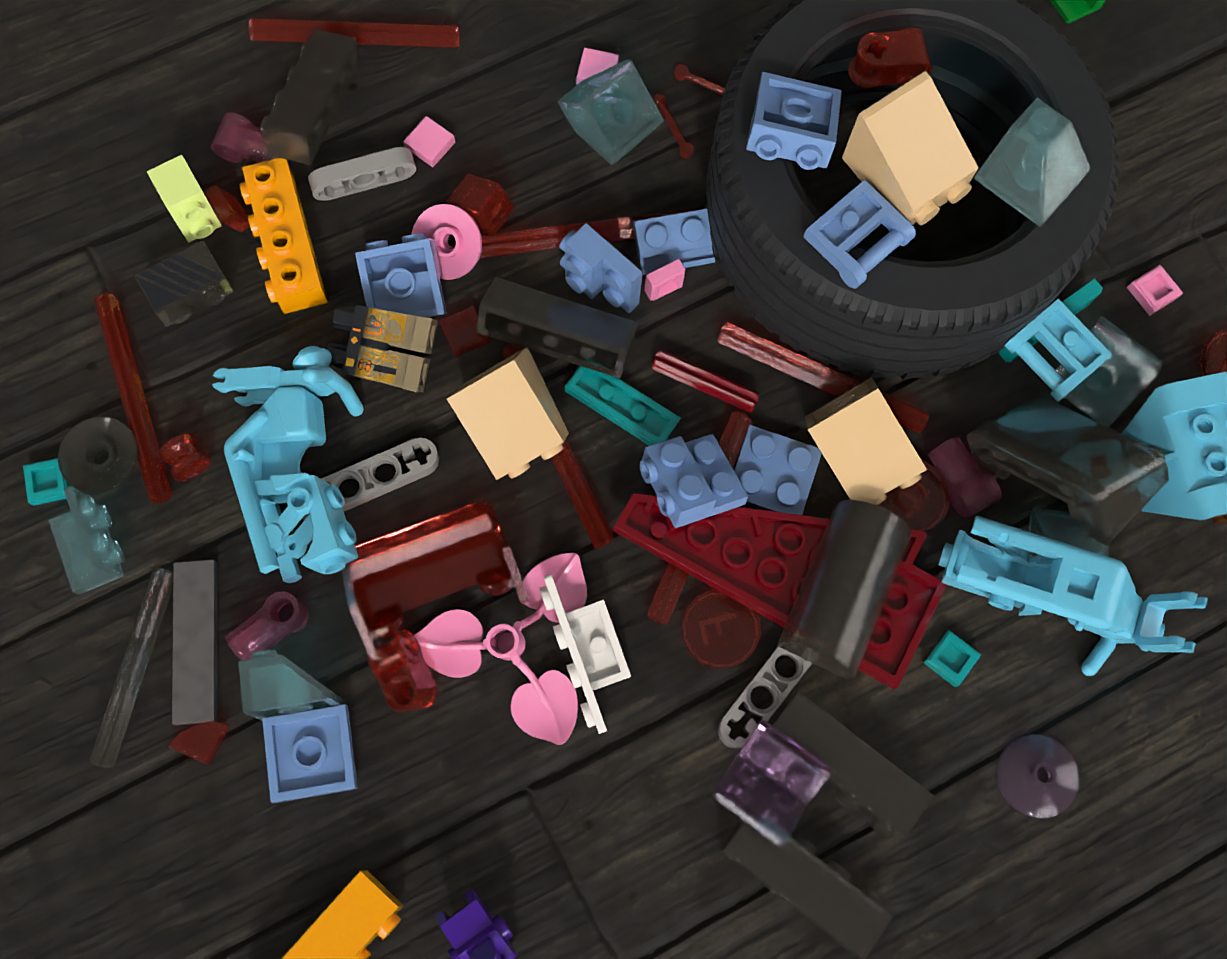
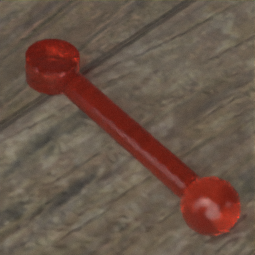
M685 65L676 66L674 76L677 80L683 81L688 79L720 95L724 94L725 88L690 73Z
M656 94L652 100L653 105L660 109L680 146L679 155L685 159L690 158L693 155V145L685 142L665 105V96Z

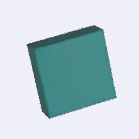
M59 457L23 465L27 500L31 505L35 506L73 497L68 461L65 458Z
M947 630L923 663L951 685L958 687L982 654L953 632Z

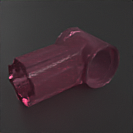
M230 112L223 116L210 146L215 154L225 160L237 163L241 162L244 158L260 163L286 156L288 161L291 141L288 136L255 127L247 118Z
M959 436L945 441L928 454L930 460L949 487L948 496L951 504L963 518H969L1001 500V490L997 481L988 471L980 470Z
M284 591L275 592L265 600L263 607L229 633L225 639L235 655L244 664L249 666L289 633H296L303 629L309 618V610L303 601L291 593ZM292 603L294 606L292 617L285 622H280L278 616L280 609L284 605Z

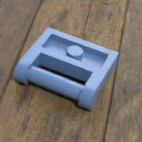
M864 180L808 227L803 237L839 271L845 284L856 289L867 279L866 274L899 245L905 246L915 237L916 232L912 224ZM882 223L889 233L856 261L848 252Z

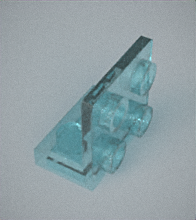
M74 486L64 488V492L71 511L48 521L72 592L79 595L124 577L120 563L125 562V558L118 542L111 539L108 528L112 526V520L106 507L103 504L98 505L89 494L84 495Z

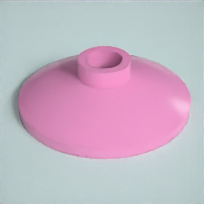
M440 204L428 208L418 217L412 234L424 233L425 239L435 240L442 274L440 279L451 280L460 278L475 267L481 254L482 239L477 223L468 212L455 205ZM450 234H452L456 240V245L454 248H452L448 244V237Z

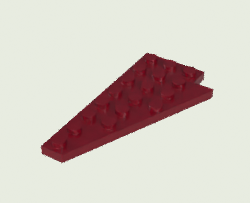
M635 493L631 496L612 530L893 690L899 687L947 584L941 583L940 579L913 565L927 536V533L920 530L737 507L674 528L669 516H664L660 511L657 496Z

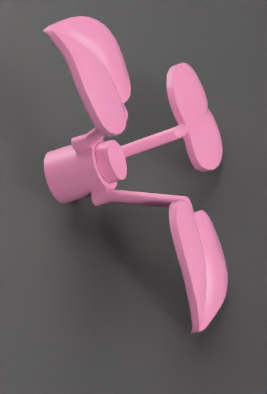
M565 553L548 558L535 566L526 575L521 586L520 597L526 606L537 610L522 621H516L513 627L506 624L496 625L488 632L486 639L481 642L484 630L478 618L470 612L456 609L440 614L410 639L412 647L428 666L449 677L463 678L477 672L482 664L480 649H488L493 656L500 659L512 660L513 664L531 682L520 686L512 697L511 713L514 721L520 729L530 736L547 740L557 745L566 743L576 725L578 716L577 692L571 680L556 670L547 671L537 679L534 672L520 657L525 649V638L521 631L540 619L543 613L550 621L560 623L555 609L547 611L539 588L546 586L544 577L552 574L565 613L585 606L587 584L580 557L576 553Z

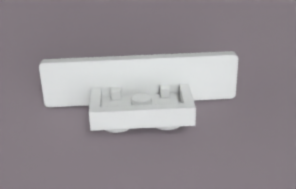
M552 574L544 577L546 586L539 588L547 611L555 609L560 622L559 625L553 626L560 649L568 647L574 663L566 666L574 688L582 686L588 701L580 704L587 726L589 728L596 725L599 734L606 732L607 728L593 690L631 677L604 600L565 613Z

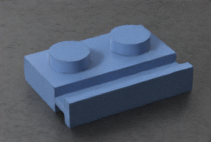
M707 209L633 221L642 275H647L680 259L684 268L715 263Z

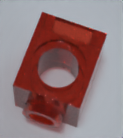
M471 174L465 176L447 200L448 204L458 206L468 212L477 223L480 231L493 236L515 209L499 183Z

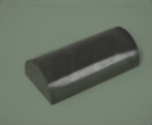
M858 500L839 502L834 508L777 646L849 681L854 680L911 538L912 530L909 525L891 511L868 502Z

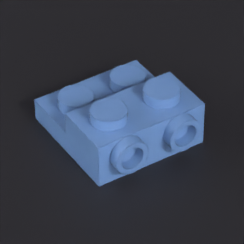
M762 72L755 109L750 123L746 150L756 152L764 160H773L779 157L796 161L803 169L812 170L817 167L827 169L836 144L842 90Z
M586 223L577 232L573 230L563 238L559 248L565 254L560 261V265L565 268V279L574 291L579 294L584 292L590 299H593L603 290L604 297L611 305L616 308L621 306L628 313L639 304L643 272Z
M424 233L403 236L402 244L388 246L387 240L365 244L366 251L355 253L366 307L426 318L447 314L440 282L442 274L435 240L425 239Z
M713 434L686 443L680 436L645 447L642 461H640L642 477L646 483H651L657 494V503L660 511L664 516H669L674 528L746 504L748 495Z

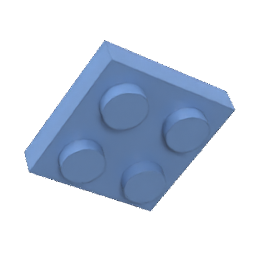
M749 425L734 469L748 495L745 506L758 510L802 515L822 454L820 449Z
M347 705L262 718L271 803L358 789Z

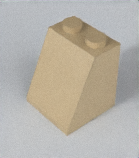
M926 71L859 113L842 159L861 181L866 180L912 225L916 222L919 225L927 223L939 212V207L947 201L954 204L961 200L971 190L972 186L969 183L978 170V166L942 97Z
M527 347L465 382L447 398V401L496 480L506 474L511 479L515 478L531 467L528 463L540 455L543 460H546L564 449L562 443H564L569 433Z
M872 377L805 416L809 433L856 510L864 505L868 509L880 504L887 498L885 493L898 486L904 489L915 484L922 478L921 473L927 470Z

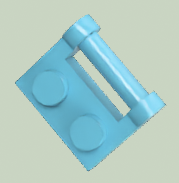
M1059 299L1004 345L1012 354L1016 352L1052 390L1050 394L1057 402L1113 355ZM1035 336L1071 376L1064 380L1028 340Z

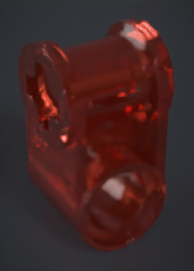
M918 28L865 35L861 38L857 47V55L852 59L848 68L851 80L856 85L865 88L897 83L906 84L924 71L928 74L932 72V64L924 35Z
M401 630L395 634L394 640L382 647L375 646L368 651L367 660L369 666L376 675L386 703L391 709L396 712L423 710L434 704L438 692L437 685L424 660L421 646L412 633L407 630ZM410 685L413 687L414 691L413 699H411L409 695Z

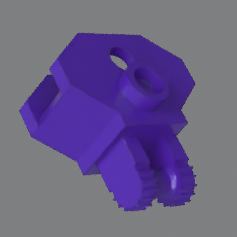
M472 889L464 894L469 904L451 917L444 911L435 915L439 926L453 946L448 950L451 959H513L518 955L509 940L513 937V933L500 914L493 916L478 894Z

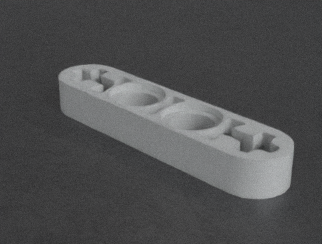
M415 438L326 476L322 480H325L330 485H336L338 489L340 484L347 479H355L359 482L360 487L357 494L350 498H344L345 505L342 509L345 512L431 474L438 467L439 455L433 442L426 438ZM422 449L424 454L431 452V454L426 456V464L420 465L417 460L406 464L409 472L403 473V468L397 459L398 457L403 456L405 463L416 458L415 451ZM385 463L393 465L396 468L393 479L387 482H380L375 479L374 474L378 466ZM310 513L305 514L302 520H305Z
M789 631L722 717L718 725L720 740L726 746L735 749L750 744L823 649L809 643L801 652L808 655L805 661L797 650L787 646L790 641L795 648L803 638ZM779 656H789L795 661L796 672L792 677L785 678L776 672L775 661ZM755 687H765L771 692L772 703L769 708L758 709L752 704L750 697ZM742 703L745 709L750 714L759 717L760 721L756 724L753 718L749 719L743 728V731L747 734L746 738L744 739L739 736L733 740L728 736L731 728L727 723L729 720L736 723L743 717L746 712L738 709Z

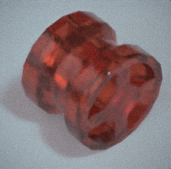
M185 433L174 437L165 443L159 451L163 461L170 463L172 466L171 474L176 481L182 482L192 479L205 471L210 465V458L205 452L199 450V441L193 433Z

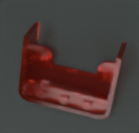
M488 502L473 503L355 546L359 558L345 564L346 566L342 569L347 605L371 661L379 658L375 638H387L394 635L404 622V611L476 584L479 585L482 592L492 595L504 594L514 587L521 604L529 602L508 540L492 505Z

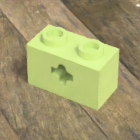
M182 155L147 171L166 208L188 243L195 239L205 238L212 234L215 229L222 226Z

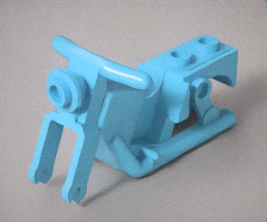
M318 346L306 347L298 353L293 360L295 370L284 371L281 368L272 366L239 369L221 368L213 374L215 378L225 379L223 383L212 384L216 390L222 393L232 390L247 393L245 397L239 396L234 398L240 405L247 407L252 404H263L259 410L254 412L226 440L224 454L260 572L267 574L279 568L283 581L287 583H293L302 578L296 560L302 557L300 559L302 565L322 574L336 573L346 566L345 564L359 558L354 544L357 541L356 534L351 524L345 518L342 509L345 502L338 487L334 484L330 485L315 475L300 472V462L307 448L322 446L326 441L323 403L317 398L318 396H328L337 392L351 415L359 416L364 411L363 405L351 384L329 367L332 359L329 350ZM287 503L288 507L281 513L279 504ZM310 513L295 533L289 535L303 516ZM312 540V544L308 550V553L305 554L307 545Z
M977 515L971 533L988 538L989 542L996 547L973 539L962 530H959L953 545L949 543L944 545L938 564L945 567L941 583L989 598L988 603L1000 609L1013 610V607L1020 608L1019 616L1041 615L1042 610L1068 618V622L1074 625L1077 631L1085 629L1101 635L1100 641L1081 665V671L1087 676H1093L1098 672L1115 649L1116 644L1136 643L1145 652H1148V650L1152 652H1194L1195 642H1185L1186 638L1178 636L1163 637L1165 631V624H1162L1166 610L1204 609L1208 599L1206 597L1197 598V593L1183 591L1179 593L1151 594L1143 602L1142 598L1135 592L1136 588L1124 563L1105 556L1102 552L1095 553ZM1030 552L1037 554L1036 556L1029 557Z

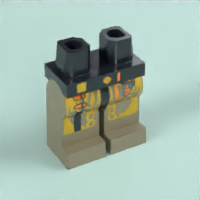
M356 305L355 308H335L332 322L333 328L350 331L348 346L329 343L327 350H329L332 356L330 365L343 369V374L414 392H424L430 359L392 351V346L432 354L438 320Z

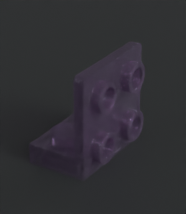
M762 720L713 791L712 796L723 804L727 810L735 813L758 830L762 836L770 839L779 847H783L789 840L807 804L829 778L832 769L768 722Z

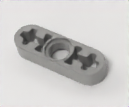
M396 147L318 168L310 173L308 180L313 197L317 200L326 201L405 180L416 172V166L412 153L408 148Z

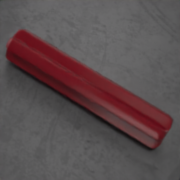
M660 349L653 359V370L742 410L752 412L759 399L758 391L666 350Z

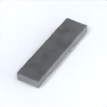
M215 560L174 563L172 724L177 726L218 722V563Z

